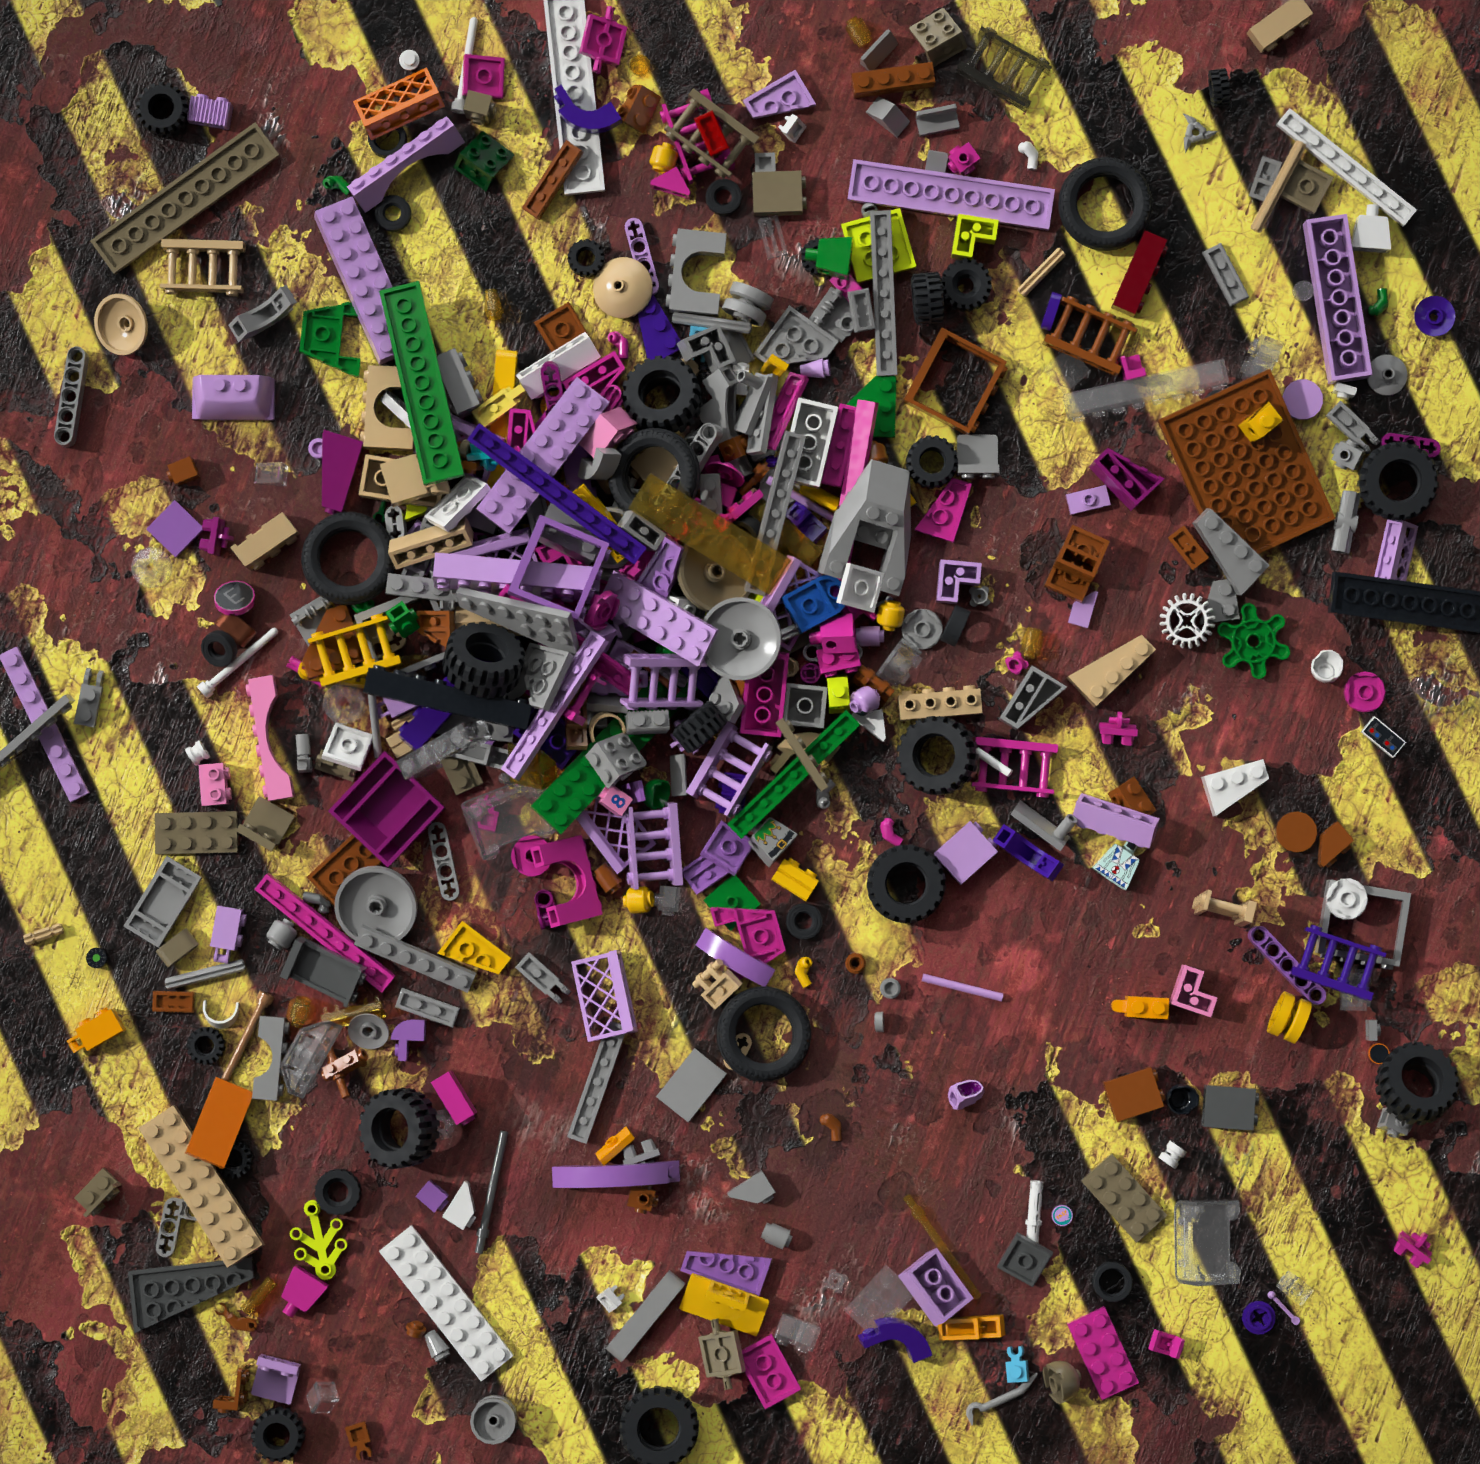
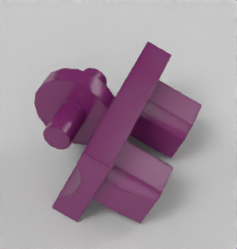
M219 517L203 520L202 530L211 533L210 539L201 538L199 549L211 555L220 556L221 548H227L228 541H234V537L229 536L230 528L225 527V520Z

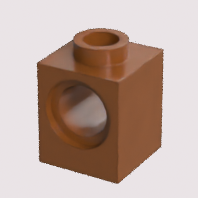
M191 456L167 465L169 471L166 473L171 483L174 482L177 486L200 478L194 459Z

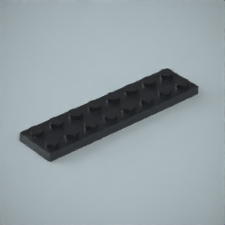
M1332 572L1328 613L1480 633V591Z

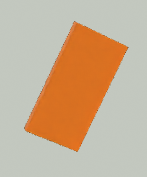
M216 1077L185 1154L224 1169L252 1100L253 1092Z

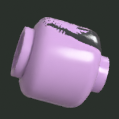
M864 686L850 695V708L857 715L866 716L879 708L880 695L874 688Z

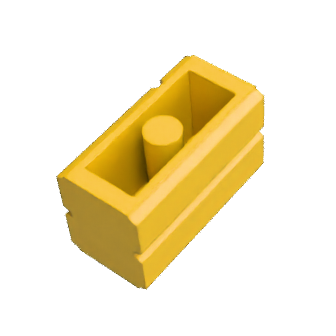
M789 858L788 861L784 859L771 880L806 902L819 882L816 879L817 874L809 869L803 871L798 868L800 863L792 858Z

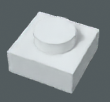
M1337 382L1332 393L1337 394V398L1349 400V398L1352 399L1355 396L1357 388Z

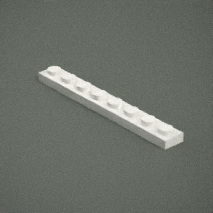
M1289 108L1276 124L1278 128L1293 140L1302 141L1306 144L1305 149L1373 204L1379 205V208L1402 227L1416 212L1413 206L1292 109Z

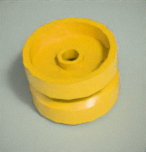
M1284 991L1272 1011L1267 1032L1275 1036H1279L1283 1032L1284 1040L1295 1044L1305 1028L1312 1003L1301 998L1295 1004V995Z

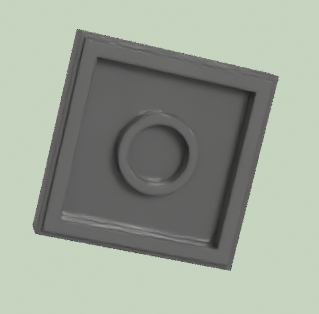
M1017 1232L997 1264V1268L1034 1287L1052 1257L1053 1251Z

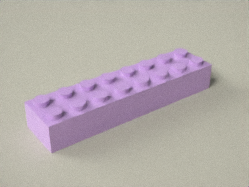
M353 196L316 210L314 214L315 221L378 364L381 365L395 359L379 292L380 290L392 288V284Z
M1347 214L1308 219L1303 223V230L1328 384L1368 379L1372 376V369Z
M576 377L519 453L553 478L610 402ZM505 470L476 510L510 535L540 494Z
M435 552L434 587L440 591H450V589L462 587L489 594L500 593L506 584L511 585L521 560ZM530 561L519 589L548 601L558 598L563 602H573L580 599L593 567ZM600 579L599 581L595 580L592 585L593 588H596L593 596L595 594L599 595ZM587 599L585 604H590L591 600Z

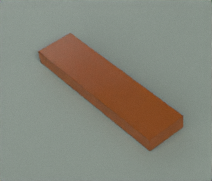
M566 140L522 206V209L540 220L584 151Z

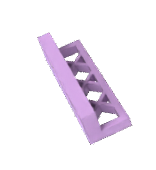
M1387 520L1374 577L1406 581L1418 526L1404 520ZM1407 528L1410 529L1408 538L1405 535ZM1404 548L1405 554H1404V557L1402 558L1401 552H1402V549ZM1398 569H1400V576H1399V578L1397 577V570H1398Z

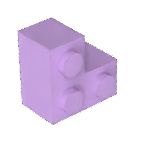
M941 559L939 562L936 602L957 604L959 584L979 586L982 563Z

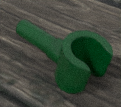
M386 501L381 502L378 512L373 515V519L376 520L377 514H381L383 516L381 523L385 522Z

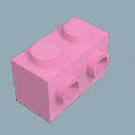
M225 763L198 765L202 806L228 805L229 800H232L231 787L228 788L227 779H230V768L226 767Z

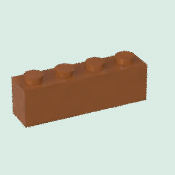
M933 62L852 73L851 83L854 99L932 88L935 86Z

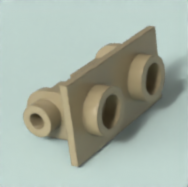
M321 749L320 754L317 755L314 769L353 782L357 770L322 759L324 750Z

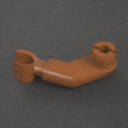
M218 1303L224 1306V1311L220 1313L214 1310L215 1313L223 1315L225 1320L234 1329L248 1332L256 1330L257 1321L255 1319L237 1317L233 1312L227 1310L224 1303Z

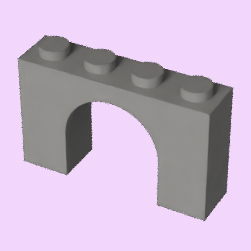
M678 228L677 234H673L672 246H676L675 254H671L670 266H674L673 274H669L668 278L671 294H667L666 306L669 307L670 313L679 312L718 317L720 294L692 290L685 284L682 278V270L688 260L698 255L725 257L727 233Z

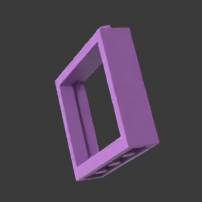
M540 515L511 582L508 594L528 603L571 612L573 621L577 623L579 618H584L587 607L584 606L586 600H591L596 589L592 587L594 581H599L603 569L600 566L602 561L607 562L611 550L608 547L610 543ZM545 525L601 548L575 611L519 589Z

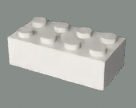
M798 398L790 432L805 435L806 439L794 481L795 484L816 489L820 488L838 413L837 406Z

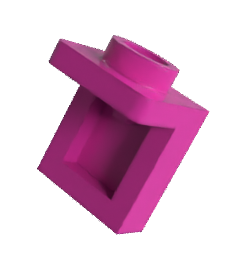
M1154 1329L1148 1349L1179 1359L1185 1340L1174 1334Z

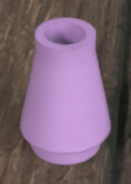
M822 358L800 365V373L807 377L826 378V376L831 375L829 360Z

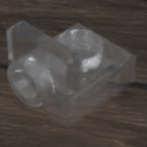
M1287 1271L1276 1285L1278 1289L1301 1307L1314 1291L1290 1271Z

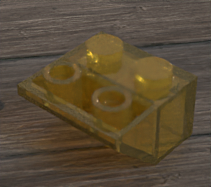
M508 743V744H507V745H508V757H509V755L511 754V752L513 751V749L515 748V746H516L517 744H514V743ZM539 749L520 780L517 781L510 776V782L543 790L557 779V765L552 758Z

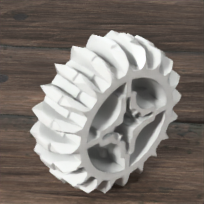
M1183 593V600H1180L1179 596L1176 595L1174 596L1175 604L1173 601L1168 600V604L1171 605L1170 609L1163 606V610L1167 611V615L1160 614L1161 618H1166V622H1160V626H1167L1166 629L1162 630V633L1164 634L1169 631L1170 635L1166 639L1170 640L1174 637L1173 645L1181 641V648H1184L1185 642H1188V647L1192 648L1193 641H1195L1197 646H1200L1198 639L1201 638L1206 642L1207 638L1204 634L1212 635V632L1207 630L1208 627H1215V624L1209 623V620H1214L1215 616L1208 615V613L1213 611V608L1206 610L1205 607L1209 602L1206 601L1200 604L1202 597L1199 596L1197 601H1195V594L1191 593L1190 599H1187L1186 593ZM1190 603L1196 605L1197 608L1187 614L1178 606ZM1173 611L1176 612L1180 619L1179 624L1174 629L1171 626ZM1201 612L1204 615L1202 630L1195 623L1197 616ZM1195 613L1191 619L1195 629L1192 626L1188 627V624L1180 628L1184 622L1183 616L1187 615L1188 617ZM1189 628L1196 636L1183 638L1177 634L1183 629Z

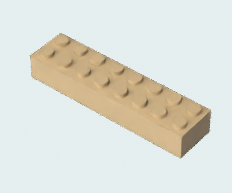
M171 1106L138 1128L227 1268H231L265 1245L215 1165L185 1154L193 1131L177 1106Z

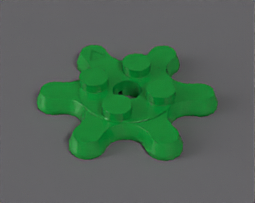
M1246 603L1241 608L1242 622L1240 624L1231 625L1224 622L1217 628L1219 636L1229 639L1232 644L1231 650L1223 656L1222 663L1225 667L1232 668L1241 661L1247 662L1251 667L1252 676L1256 679H1261L1266 675L1265 662L1269 657H1277L1284 660L1290 655L1289 647L1280 644L1276 640V633L1285 625V619L1282 615L1275 614L1269 620L1262 621L1257 617L1256 607L1251 603ZM1250 636L1258 638L1259 644L1256 647H1251L1247 641Z

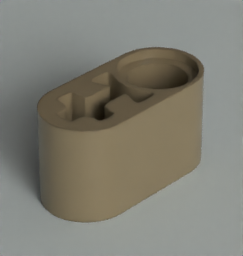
M185 928L156 950V953L169 968L195 949L199 943L190 931Z

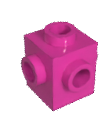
M968 142L962 147L956 146L949 152V163L947 165L954 174L957 172L958 175L965 174L967 176L976 169L975 165L980 162L981 158Z

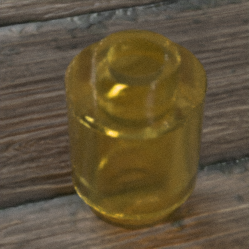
M855 16L846 22L845 30L854 45L857 44L858 48L865 46L873 40L871 37L872 33L862 17L858 19Z
M1028 627L1026 632H1024L1020 648L1023 657L1035 659V656H1040L1044 638L1042 630Z

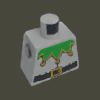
M769 817L763 824L759 822L751 830L754 834L748 843L762 861L770 867L793 843L798 834L772 817Z

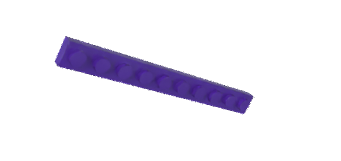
M480 423L468 437L467 441L597 538L610 543L609 546L632 564H635L646 550L644 545Z

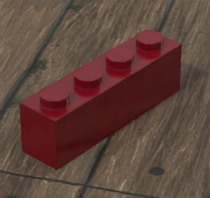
M1146 230L1143 232L1113 301L1112 309L1130 317H1134L1136 313L1140 314L1144 302L1141 301L1144 294L1148 295L1152 287L1149 281L1152 275L1156 277L1160 265L1157 264L1160 257L1164 258L1168 250V246H1165L1167 239Z

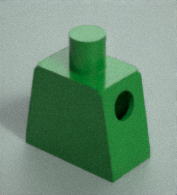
M853 238L819 239L818 249L806 248L805 260L816 261V271L818 273L849 280Z

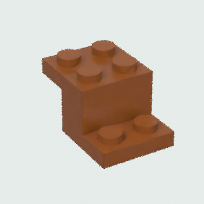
M1072 525L1044 587L1082 603L1110 541Z

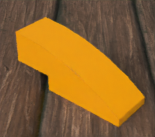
M1004 1314L949 1318L944 1323L938 1325L939 1341L1005 1336Z

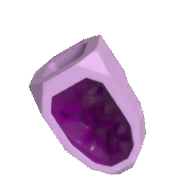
M976 1080L956 1083L949 1088V1102L953 1109H963L982 1098L984 1087Z

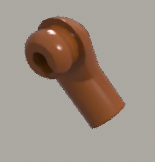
M832 1114L821 1115L820 1123L831 1129L832 1141H842L841 1122Z

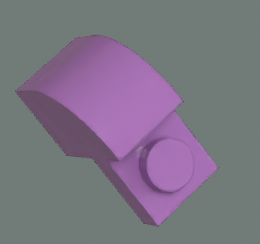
M406 1020L395 1027L391 1040H399V1044H395V1056H398V1061H408L409 1041L426 1040V1020Z

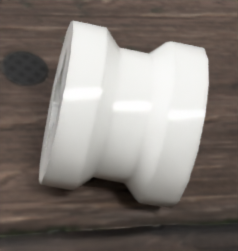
M200 740L195 742L193 747L185 749L195 766L199 765L201 760L210 758L208 751Z

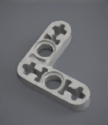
M172 1197L164 1204L156 1243V1251L162 1257H168L175 1252L182 1218L197 1221L195 1217L189 1214V1207L183 1198ZM176 1201L179 1209L174 1211V1216H178V1219L166 1218V1214L171 1215L172 1212L169 1204ZM172 1221L175 1224V1231L173 1233L165 1231L164 1225L166 1222ZM162 1234L167 1237L174 1236L173 1240L169 1239L168 1246L171 1247V1250H168L166 1253H163L164 1249L161 1248V1245H164L166 1242V1238H162Z

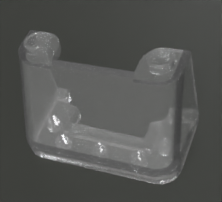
M536 777L521 779L461 804L463 815L479 855L483 860L496 858L500 852L499 847L535 833L538 836H542V838H548L556 832L530 807L547 789Z
M1179 1200L1175 1203V1277L1179 1283L1193 1286L1240 1284L1241 1270L1235 1262H1230V1221L1236 1220L1240 1214L1239 1200Z

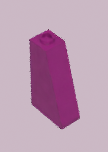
M323 430L322 508H325V513L333 515L337 514V512H342L363 442L327 430Z

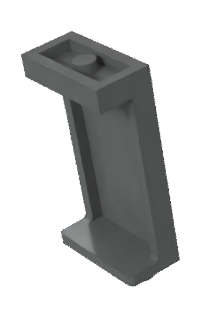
M300 936L294 941L280 977L286 980L292 978L343 1002V1006L347 1008L349 1005L355 1004L359 996L357 990L359 985L362 986L366 980L367 975L364 973L367 967Z

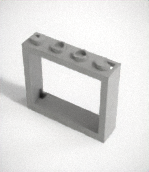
M401 596L355 614L354 618L356 623L360 624L371 620L373 615L386 614V611L401 601L405 605H409L421 599ZM430 600L433 610L441 611L437 601ZM363 628L372 659H375V662L379 660L367 630ZM445 652L400 669V671L406 672L408 677H414V674H417L419 670L424 669L425 672L437 667V663L443 661Z
M1326 880L1319 927L1323 928L1322 932L1328 933L1331 914L1326 905V894L1328 888L1336 880ZM1363 885L1367 895L1402 901L1393 959L1377 957L1376 963L1381 964V968L1393 970L1394 966L1400 967L1411 893ZM1318 937L1315 953H1319L1320 958H1324L1327 948H1325L1326 939ZM1336 950L1334 956L1341 957L1340 961L1345 962L1348 952ZM1357 953L1355 960H1361V965H1366L1369 955Z

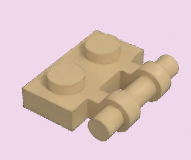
M721 959L708 964L707 969L704 972H700L692 983L695 988L698 989L701 986L705 990L701 996L714 1009L720 1006L742 985V982L729 969L724 973L720 970V967L723 965ZM711 976L716 979L713 983L709 981Z

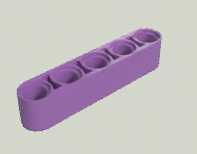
M1262 926L1250 928L1248 939L1305 1000L1315 1005L1322 1004L1326 999V992L1320 985L1306 981L1303 986H1299L1296 982L1297 977L1289 975L1291 969L1285 971L1282 968V963L1286 959L1290 960L1292 967H1297L1298 961L1266 928ZM1257 929L1263 932V938L1260 941H1256L1253 937ZM1272 944L1278 950L1274 956L1268 953V947ZM1315 989L1320 992V998L1317 1001H1313L1311 998V992Z

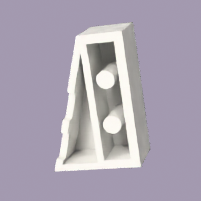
M1263 759L1201 777L1212 816L1218 815L1269 779Z

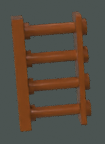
M1063 297L1060 304L1064 305L1065 308L1054 333H1051V335L1046 334L1042 345L1117 377L1122 367L1118 365V358L1128 335H1136L1138 329L1135 328V324L1126 320L1123 322L1118 321L1115 315L1108 312L1102 314L1092 305L1086 304L1084 306L1079 304V300L1074 297ZM1072 310H1076L1084 314L1073 341L1067 343L1062 340L1061 336ZM1091 318H1094L1103 323L1092 349L1086 351L1081 349L1080 343ZM1110 326L1122 331L1110 358L1106 360L1099 357V351Z

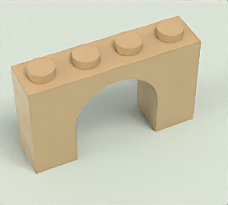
M368 365V371H364V383H367V391H363V403H366V409L362 411L361 422L365 423L364 431H361L360 441L363 442V447L373 450L414 452L415 445L410 428L385 426L378 420L376 415L378 400L385 391L402 390L397 367Z

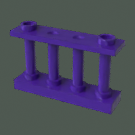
M1311 925L1310 928L1305 927L1303 932L1309 933L1310 936L1301 964H1298L1297 967L1293 966L1289 975L1371 1001L1374 993L1369 991L1370 987L1368 985L1377 957L1384 958L1386 956V953L1382 952V948L1371 944L1369 948L1322 932L1323 928ZM1321 937L1330 940L1321 970L1316 974L1310 972L1308 966L1317 938ZM1339 943L1350 948L1341 976L1334 980L1329 978L1330 974L1328 972L1337 944ZM1360 950L1369 953V958L1361 982L1355 987L1349 985L1350 981L1348 979L1357 951Z

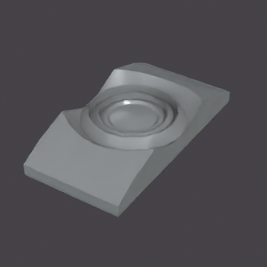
M166 856L124 924V927L159 948L172 930L182 910L191 899L202 877Z

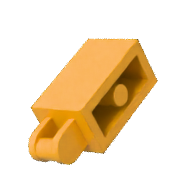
M1125 996V1000L1112 1001L1111 1008L1115 1012H1123L1125 1017L1168 1019L1169 998Z
M106 1007L96 1013V1018L92 1020L86 1018L78 1023L80 1027L75 1029L77 1035L67 1040L73 1053L83 1048L90 1051L126 1030L114 1008L108 1010ZM80 1038L83 1044L79 1046L76 1039Z

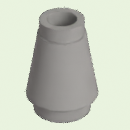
M435 1330L424 1335L432 1359L434 1358L436 1362H439L450 1355V1348Z

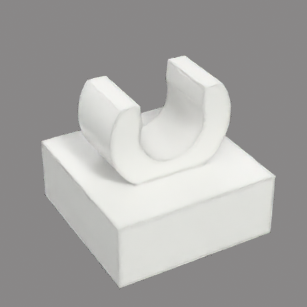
M792 114L791 117L785 116L787 122L784 126L779 125L778 127L790 141L795 143L806 126L799 117Z
M617 1285L611 1288L608 1287L596 1297L609 1313L622 1304L620 1300L625 1296L621 1294L617 1297L614 1294Z

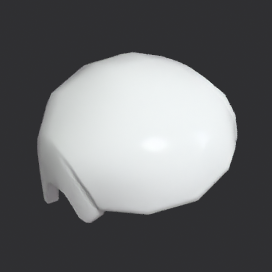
M1333 650L1321 651L1311 664V673L1315 679L1323 683L1334 682L1343 671V659Z

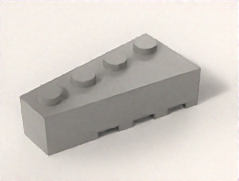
M1206 508L1192 523L1237 595H1242L1270 566L1212 509Z

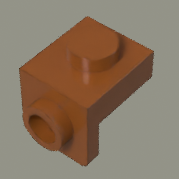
M743 433L718 444L725 462L747 454L748 436Z

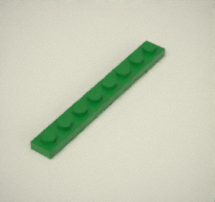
M845 710L804 751L808 756L812 754L819 765L860 724ZM796 757L727 824L741 839L809 775L799 758Z

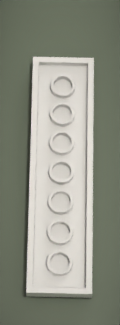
M413 1225L379 1251L480 1381L484 1380L514 1356Z

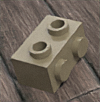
M468 90L463 111L467 119L473 120L474 124L484 126L485 123L490 124L491 119H495L497 107H495L496 103H494L491 95Z

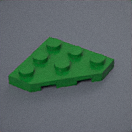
M875 376L846 405L856 407L858 399L879 403L873 438H895L896 376Z

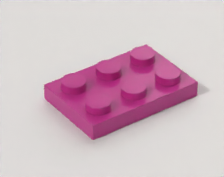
M772 1334L742 1349L746 1368L745 1373L765 1409L801 1390L797 1379Z

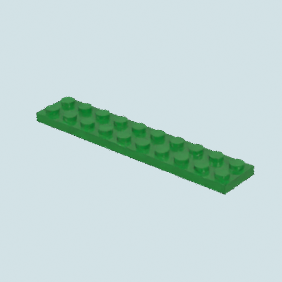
M419 281L380 290V297L423 484L427 486L463 477L465 474L421 284Z
M650 681L648 682V687H644L638 692L637 698H648ZM658 681L657 698H668V689ZM688 682L685 687L677 685L681 690L676 695V698H687ZM638 707L639 712L641 710L643 712L645 710L649 711V709H646L645 707ZM658 707L657 710L661 711L663 709L665 711L666 709L665 707ZM677 707L676 710H669V709H667V710L669 711V719H670L681 707ZM618 713L616 716H618L624 722L625 725V716L627 713ZM616 718L596 736L595 742H591L587 750H583L530 806L560 835L605 787V784L585 755L597 742L622 733L621 725ZM655 734L628 736L638 751H640Z

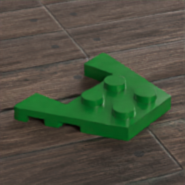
M352 302L303 311L299 352L348 375L359 378L361 358L340 356L343 317L358 318Z

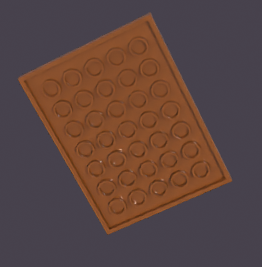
M1270 369L1157 420L1199 516L1206 508L1212 509L1257 554L1336 519ZM1269 401L1283 421L1262 438L1250 442L1238 425Z

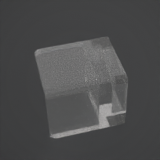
M315 1382L306 1396L311 1413H330L339 1401L335 1382Z

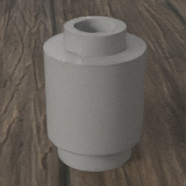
M766 1223L760 1238L764 1239V1242L783 1250L784 1246H789L793 1236L789 1235L791 1230L775 1223Z

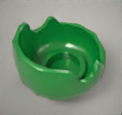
M662 779L650 780L644 787L645 801L643 803L648 808L654 810L665 807V802H668L670 796V783Z

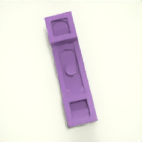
M707 927L696 943L697 947L714 959H721L725 966L761 986H767L776 969L763 961L752 957L724 940L722 936Z

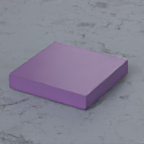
M176 500L146 529L176 558L203 531L202 525Z
M721 820L700 855L735 876L752 849L748 843L750 838L745 835L741 839L727 823Z

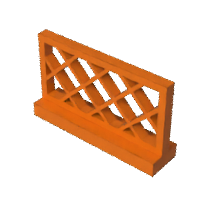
M427 67L353 101L371 140L445 107ZM426 76L423 83L417 82L418 79ZM407 86L405 91H398L399 88ZM413 87L420 88L417 94L410 93ZM385 94L389 95L386 100L380 99ZM395 96L401 97L398 102L392 101ZM366 103H371L368 108L360 107ZM376 104L383 105L380 111L373 110Z

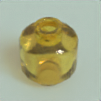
M296 996V998L289 1001L286 1018L291 1022L292 1026L302 1028L303 1025H308L312 1022L315 1005L306 996Z

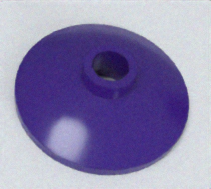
M1429 296L1417 305L1414 312V320L1422 333L1437 337L1446 334L1453 327L1455 310L1447 299L1440 296ZM1431 314L1436 315V321L1430 319Z

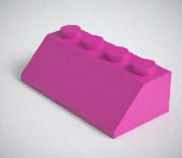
M779 652L776 661L765 673L756 678L745 680L744 708L742 709L740 733L781 737V731L777 727L776 722L783 718L789 653Z

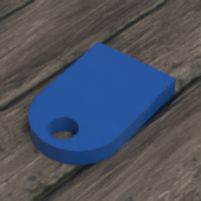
M828 575L820 576L780 598L800 634L835 616L845 607L843 604L836 603L838 597L830 594L832 586H836L840 590L841 581Z

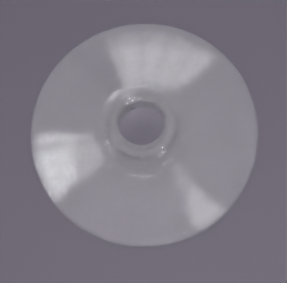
M148 547L140 550L134 556L131 572L134 579L140 585L147 588H156L165 584L170 578L172 562L163 550ZM149 563H153L154 568L151 571L147 569V565Z

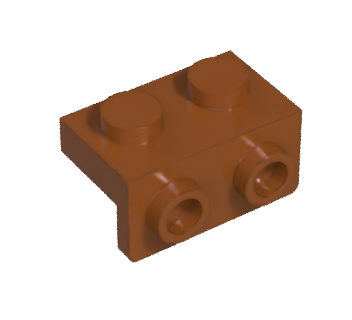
M633 85L628 90L627 99L624 105L619 108L618 114L622 119V123H625L639 133H644L661 96L643 85Z
M1135 776L1108 793L1114 804L1147 815L1157 811Z

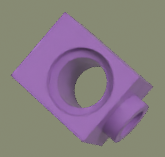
M431 1179L415 1196L433 1212L437 1209L442 1211L449 1202L446 1200L449 1194Z

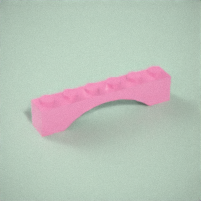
M270 675L248 679L249 684L246 685L247 696H251L252 700L249 710L251 717L255 718L256 725H252L254 737H258L259 745H256L257 756L261 757L262 760L259 770L261 778H265L266 785L263 786L264 797H268V801L294 798L292 777L277 762L269 742V718L273 705L278 698L275 676Z

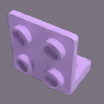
M261 1354L258 1356L256 1363L258 1368L251 1395L291 1404L301 1364Z

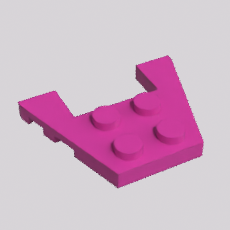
M710 908L715 927L736 921L744 952L752 957L768 963L786 951L775 910ZM726 966L739 980L744 978V976Z

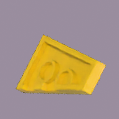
M461 921L437 953L498 975L511 960L510 956L464 921Z

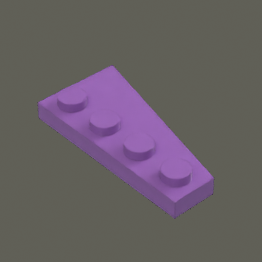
M666 536L637 582L668 599L684 547L671 537Z
M687 1251L680 1271L690 1275L694 1273L759 1296L772 1258Z

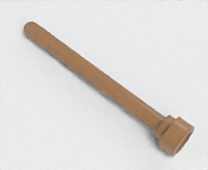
M259 991L256 997L258 999L256 1002L257 1006L221 1079L229 1082L265 1007L267 1008L268 1005H271L275 998L264 991Z

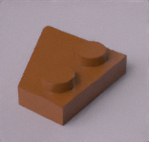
M416 611L419 617L417 623L420 626L417 632L423 636H428L431 641L443 645L446 649L448 638L455 630L454 611Z

